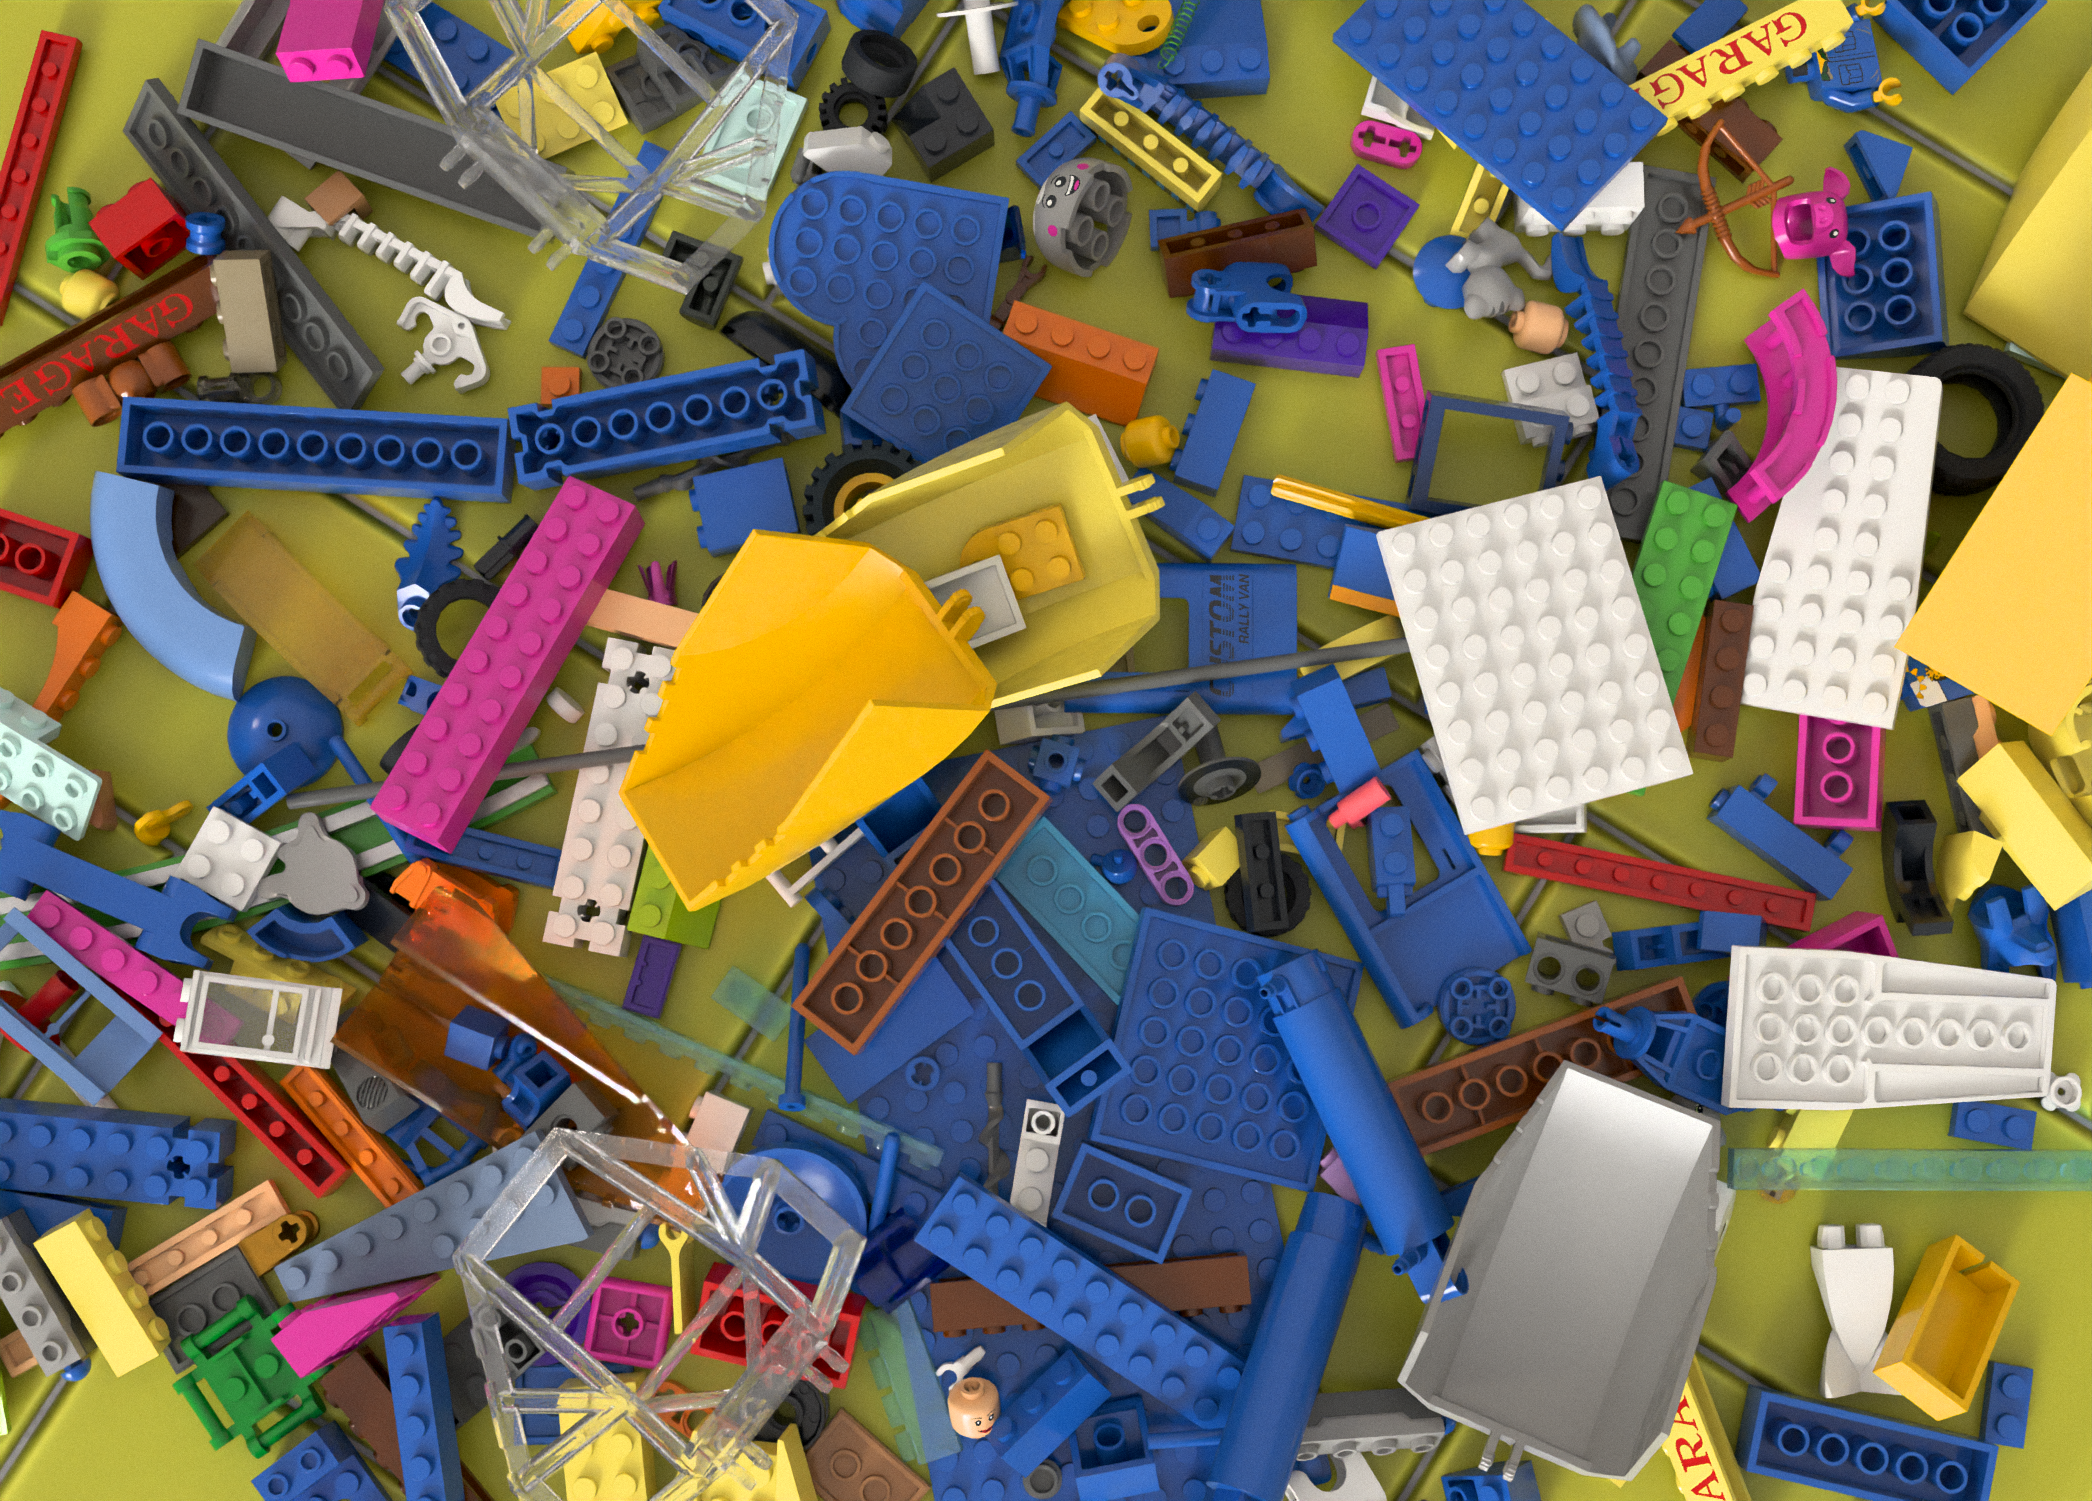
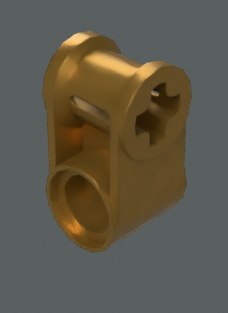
M298 1210L281 1216L268 1226L257 1230L239 1242L238 1246L257 1277L260 1278L273 1271V1267L287 1261L292 1255L313 1242L320 1232V1222L313 1212ZM297 1223L300 1227V1230L297 1231L295 1236L292 1230L297 1226Z

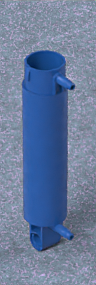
M1315 948L1257 976L1261 986L1259 995L1261 998L1268 1000L1275 1016L1272 1020L1387 1256L1399 1254L1400 1256L1392 1266L1394 1274L1399 1276L1408 1272L1419 1297L1426 1305L1451 1242L1446 1231L1452 1228L1455 1222L1341 987L1335 986L1328 972L1329 968L1326 961L1321 957L1318 949ZM1463 1267L1461 1273H1458L1455 1284L1450 1275L1441 1303L1467 1294L1469 1282Z
M1310 1192L1306 1195L1295 1231H1291L1288 1236L1206 1484L1215 1490L1212 1501H1283L1361 1259L1362 1249L1364 1247L1379 1255L1385 1254L1378 1237L1369 1233L1366 1229L1369 1218L1365 1210L1349 1200L1321 1192Z

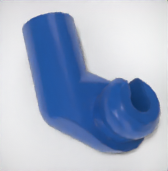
M519 1033L512 1038L506 1057L492 1070L504 1084H506L505 1077L537 1052L538 1045L534 1036L530 1033Z

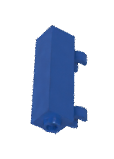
M1766 773L1763 776L1758 775L1748 791L1742 786L1736 785L1727 790L1722 788L1717 792L1709 804L1713 809L1707 816L1709 821L1805 892L1815 893L1816 900L1828 901L1834 897L1853 870L1852 867L1839 859L1854 840L1851 835L1842 829L1838 832L1834 830L1825 841L1824 846L1820 845L1763 803L1778 784L1775 779Z

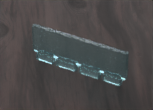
M911 1298L866 1313L868 1321L862 1323L859 1337L864 1352L876 1348L879 1350L880 1355L868 1359V1363L877 1389L881 1390L889 1386L892 1387L893 1392L882 1396L881 1400L891 1428L905 1424L906 1430L894 1435L903 1462L917 1458L918 1464L922 1465L964 1450L958 1432L952 1427L948 1403L939 1378L936 1375V1369Z

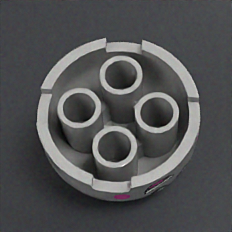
M1083 157L1062 164L1046 179L1036 199L1033 212V231L1038 248L1043 256L1054 266L1082 277H1092V271L1100 265L1107 267L1113 261L1125 240L1132 213L1126 212L1127 192L1132 191L1133 187L1131 179L1124 168L1100 159ZM1093 220L1107 225V232L1094 228Z

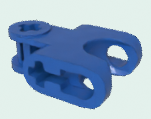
M1235 262L1226 266L1223 271L1200 269L1192 274L1191 285L1195 289L1194 298L1189 299L1187 302L1186 313L1197 321L1207 323L1217 321L1236 322L1239 328L1246 332L1291 333L1300 330L1307 319V309L1303 299L1297 294L1290 293L1293 277L1286 265L1279 263ZM1282 278L1278 285L1272 287L1268 285L1271 279ZM1277 309L1296 310L1289 318L1277 316Z

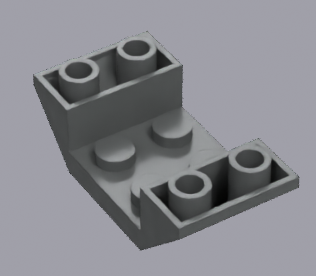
M499 1288L493 1290L468 1313L469 1316L443 1338L456 1431L486 1407L549 1350Z

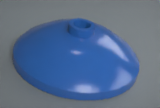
M294 676L273 677L251 687L236 703L231 713L227 730V740L231 756L244 775H247L261 762L295 741L318 771L317 774L297 789L313 784L332 768L337 760V756L330 748L329 740L335 735L344 738L342 716L333 698L317 684ZM276 724H281L282 733L278 737H274L272 734L273 727Z

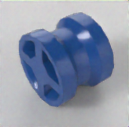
M196 212L185 217L186 228L190 230V236L186 238V249L200 255H216L225 251V240L221 237V232L225 229L224 217L210 212Z

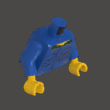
M1861 0L1859 5L1853 3L1846 7L1854 21L1844 35L1846 40L1830 51L1825 52L1821 48L1812 53V57L1799 67L1792 69L1790 65L1786 66L1787 82L1794 84L1807 81L1809 96L1813 101H1823L1825 105L1847 114L1877 107L1881 101H1884L1889 106L1899 105L1903 99L1900 94L1887 96V93L1893 88L1901 87L1902 84L1898 79L1891 77L1882 81L1870 19L1863 20V15L1866 13L1874 16L1883 13L1886 4L1883 2L1874 8H1869L1870 0Z

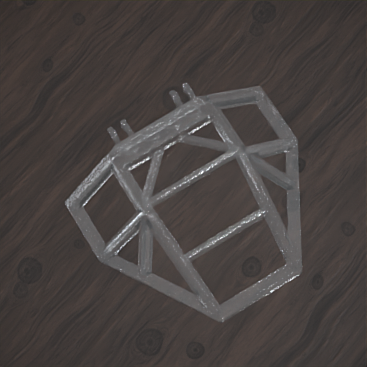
M433 0L386 1L384 11L445 123L451 129L457 143L443 158L439 166L444 171L453 169L467 153L475 163L462 173L458 181L459 185L464 189L468 188L479 178L484 170L545 226L528 246V249L533 254L541 251L553 235L564 244L548 258L546 266L551 271L556 269L572 252L576 255L586 256L597 263L687 295L765 216L768 185L772 177L780 130L779 120L788 83L787 74L793 38L799 15L784 0H744L770 27L718 92L622 0H570L549 20L548 14L551 0H526L524 13L517 0H488L514 53L465 97H463L419 14ZM602 4L616 15L707 103V106L653 173L644 167L538 66L549 53ZM766 70L755 135L697 156ZM533 82L634 178L557 173L540 157L537 149ZM516 84L518 85L521 138L490 109ZM750 162L744 196L701 180ZM577 190L626 193L630 195L605 218ZM664 195L729 216L684 263L618 240Z
M554 1127L452 1254L456 1274L461 1275L473 1324V1329H470L476 1355L477 1358L482 1360L487 1380L484 1388L499 1448L504 1449L510 1473L506 1475L510 1491L520 1501H564L545 1481L623 1419L630 1423L680 1473L648 1501H693L725 1473L741 1487L752 1491L757 1481L750 1472L735 1461L743 1453L758 1468L767 1471L773 1464L771 1458L751 1441L802 1376L821 1392L826 1394L830 1392L833 1388L830 1379L811 1366L818 1356L823 1358L832 1369L840 1373H844L849 1367L847 1361L827 1345L868 1239L778 1159ZM568 1156L641 1203L642 1207L551 1320L485 1262V1259ZM621 1160L688 1169L712 1220ZM716 1173L753 1178L739 1219ZM775 1194H778L833 1244L813 1302L757 1252ZM657 1214L735 1266L636 1392H634L564 1330ZM743 1282L747 1369L734 1386L727 1390L652 1397ZM759 1288L789 1315L763 1349ZM494 1309H500L591 1389L513 1388ZM715 1408L688 1444L657 1414ZM520 1414H587L533 1458H530Z

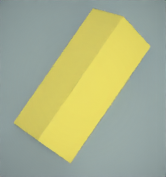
M2024 741L1998 743L1958 778V784L1981 810L1979 816L1981 822L1996 840L2004 843L2003 849L2054 911L2092 889V829Z

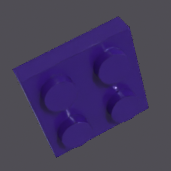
M1357 164L1316 222L1314 229L1377 270L1417 212L1420 204Z

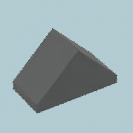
M1726 430L1712 441L1707 450L1689 471L1702 481L1712 477L1720 495L1731 502L1725 493L1745 475L1752 462L1734 433Z

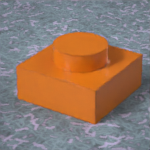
M542 367L541 405L545 408H552L551 399L582 393V370L580 367Z

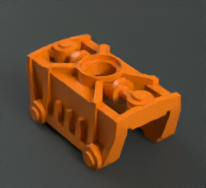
M427 857L413 862L394 880L389 890L392 894L398 893L411 901L410 907L429 914L430 918L439 926L455 931L464 940L469 937L482 945V949L485 951L495 947L508 937L514 925L519 901L517 899L519 890L509 883L501 885L483 873L434 862Z

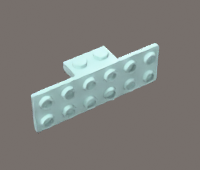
M0 687V794L49 825L58 828L72 839L79 841L85 836L102 779L46 745L59 737L62 724L47 716L43 711L35 709L17 698L10 691Z

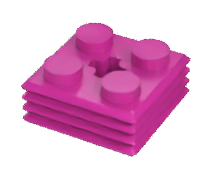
M605 1275L598 1278L595 1282L582 1355L585 1358L658 1370L665 1361L672 1322V1287ZM629 1313L634 1314V1319L639 1321V1326L633 1328L631 1332L627 1331V1324L621 1322V1318H625Z

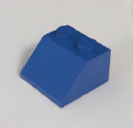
M1142 1396L1103 1403L1069 1436L1080 1501H1108L1160 1491L1153 1451L1147 1450L1146 1434L1149 1433Z

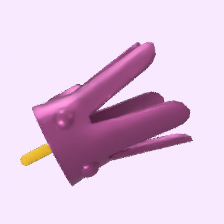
M677 560L668 566L666 586L658 561H653L651 566L646 568L647 578L642 566L637 565L648 592L647 600L672 607L678 606L675 594Z

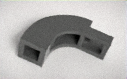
M1196 691L1193 692L1147 736L1112 763L1092 784L1115 811L1119 812L1195 747L1221 719Z

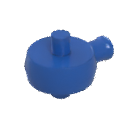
M1115 849L1108 852L1105 856L1093 853L1090 858V864L1101 867L1104 877L1112 883L1122 884L1129 882L1137 874L1138 862L1134 854L1128 850Z

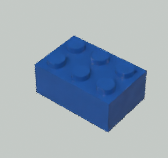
M1082 1140L1053 1207L1051 1217L1162 1264L1193 1189L1191 1186Z

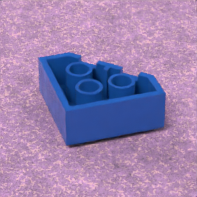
M1886 0L1884 12L1873 16L1872 19L1953 95L2047 1Z

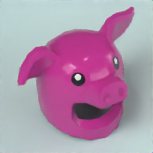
M1831 166L1825 168L1823 191L1805 192L1778 198L1772 214V227L1775 239L1785 259L1798 260L1829 256L1832 268L1839 275L1852 277L1855 275L1856 251L1855 247L1846 240L1848 235V215L1843 201L1850 193L1851 185L1847 176L1842 171Z

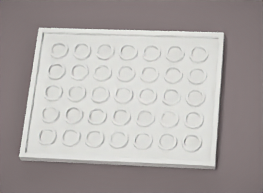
M1601 476L1379 531L1376 534L1464 835L1693 774Z

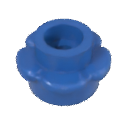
M1302 762L1296 765L1293 769V774L1288 778L1290 790L1295 791V795L1301 799L1315 798L1325 788L1326 781L1319 765L1316 763L1310 765L1307 762ZM1305 777H1309L1307 783L1303 782V779Z

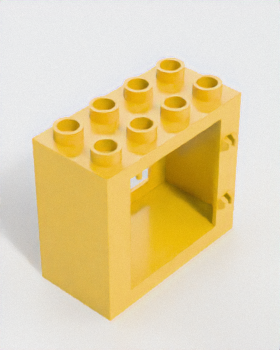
M2073 372L2065 381L1894 646L2050 736L2054 734L2092 678V374L2087 380Z

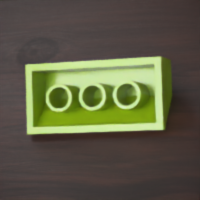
M648 845L627 930L709 949L722 899L699 910L688 911Z

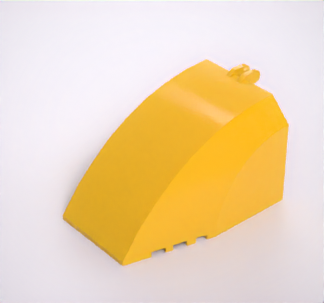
M759 529L752 530L676 648L670 662L672 666L676 667L672 680L663 681L657 694L661 699H664L657 717H648L644 727L650 733L644 750H635L618 792L688 911L699 910L740 891L826 842L920 778L945 759L973 732L990 712L997 682L968 644V641L977 632L981 623L984 622V616L986 615L978 606L968 609L973 597L967 589L956 590L955 593L949 596L950 598L944 605L941 606L917 572L869 542Z

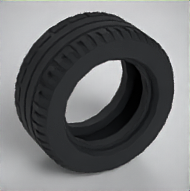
M1961 343L1956 346L1951 345L1930 354L1905 373L1936 377L1941 380L1942 385L1963 384L1973 388L1990 402L1997 417V436L1991 451L1985 457L1965 458L1948 451L1937 441L1932 491L1936 494L1958 497L1961 495L1967 496L1983 492L1999 484L2045 414L2043 410L2045 408L2044 402L2041 401L2043 397L2039 393L2038 385L2034 383V377H2031L2030 372L2023 368L2024 366L2021 362L2018 363L2017 359L2013 356L2009 357V354L2005 351L2001 352L1998 348L1993 349L1992 346H1983V344Z

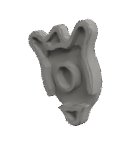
M312 812L304 813L298 821L297 838L283 845L278 850V857L285 863V870L282 873L263 878L257 887L259 896L269 900L286 898L296 908L317 916H324L335 911L341 912L348 909L355 911L363 909L369 901V891L363 884L362 876L359 875L356 862L359 858L346 844L334 840L328 835L322 818L318 814Z

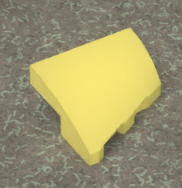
M1977 831L1945 836L1937 864L1936 886L1950 914L1953 912L1956 898L1966 901L1977 887H1981L1990 879L2004 843Z

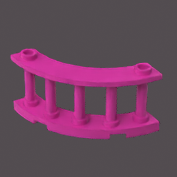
M1804 288L1773 309L1768 314L1771 320L1744 339L1762 373L1768 405L1767 424L1760 450L1745 475L1725 493L1732 503L1738 505L1737 510L1747 523L1755 519L1771 503L1774 504L1805 476L1813 465L1812 463L1820 448L1824 445L1833 422L1837 400L1835 356H1831L1829 344L1825 336L1828 334L1825 323Z

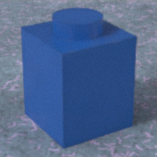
M467 1005L450 1022L444 1055L488 1071L498 1059H504L507 1055L511 1042V1037L507 1036L511 1020Z

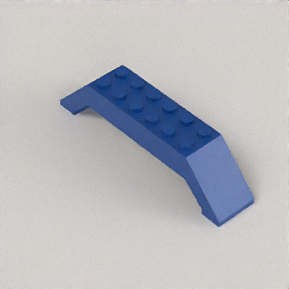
M920 777L855 821V823L893 872L942 808V805ZM994 879L944 945L1021 1050L1066 1117L1070 1118L1134 1070Z

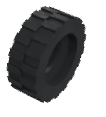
M1281 854L1284 886L1287 892L1286 904L1289 928L1249 933L1263 937L1282 935L1296 928L1305 918V914L1311 904L1309 901L1312 895L1308 884L1309 878L1302 871V866L1298 862L1295 863L1291 860V857ZM1239 867L1227 880L1224 889L1225 905L1229 910L1232 920L1242 930L1247 931Z

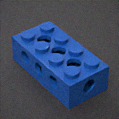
M712 0L661 1L658 9L665 25L671 23L684 31L690 39L700 41L710 49L794 92L798 90L831 30L827 11L807 0H717L713 3H708ZM750 16L747 20H740L743 17ZM784 33L780 37H773L775 34Z

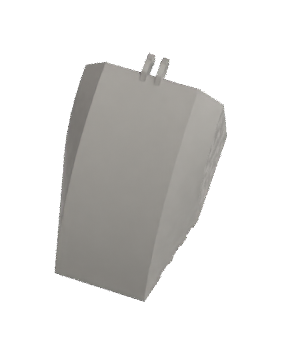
M1564 1060L1527 1114L1520 1120L1511 1136L1496 1153L1487 1169L1475 1182L1425 1305L1397 1381L1429 1410L1489 1435L1478 1465L1479 1469L1487 1472L1489 1467L1492 1466L1498 1441L1502 1440L1513 1445L1502 1471V1478L1510 1482L1513 1480L1523 1450L1583 1476L1632 1481L1670 1436L1717 1282V1267H1714L1715 1250L1718 1246V1231H1715L1716 1210L1719 1207V1193H1716L1717 1172L1720 1169L1721 1121ZM1463 1267L1469 1282L1467 1294L1441 1303L1450 1275L1455 1284L1458 1273H1461Z

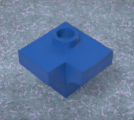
M545 1050L541 1051L538 1055L535 1053L505 1077L506 1084L512 1091L501 1102L503 1110L526 1132L572 1085L570 1074Z

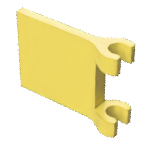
M674 1217L671 1221V1231L676 1238L669 1234L668 1223L661 1224L658 1231L660 1240L666 1246L671 1256L675 1334L684 1333L696 1324L697 1320L693 1247L703 1227L702 1219L693 1217V1229L689 1221L681 1223L680 1217Z

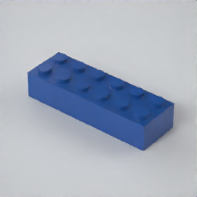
M1748 1384L1734 1456L1738 1466L1748 1472L1872 1501H1989L1999 1446L1976 1436Z

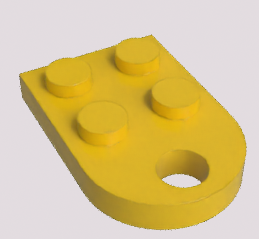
M1071 0L1057 16L1060 27L1113 53H1125L1129 56L1145 54L1162 45L1168 37V33L1171 31V26L1175 20L1169 0ZM1157 26V28H1155L1152 31L1143 32V30H1145L1148 27Z
M1061 503L981 528L967 541L960 557V568L971 565L974 561L984 560L1000 554L1016 600L1081 581L1086 577Z

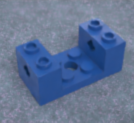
M335 1420L315 1431L251 1480L265 1501H340L341 1499H348L350 1501H393Z

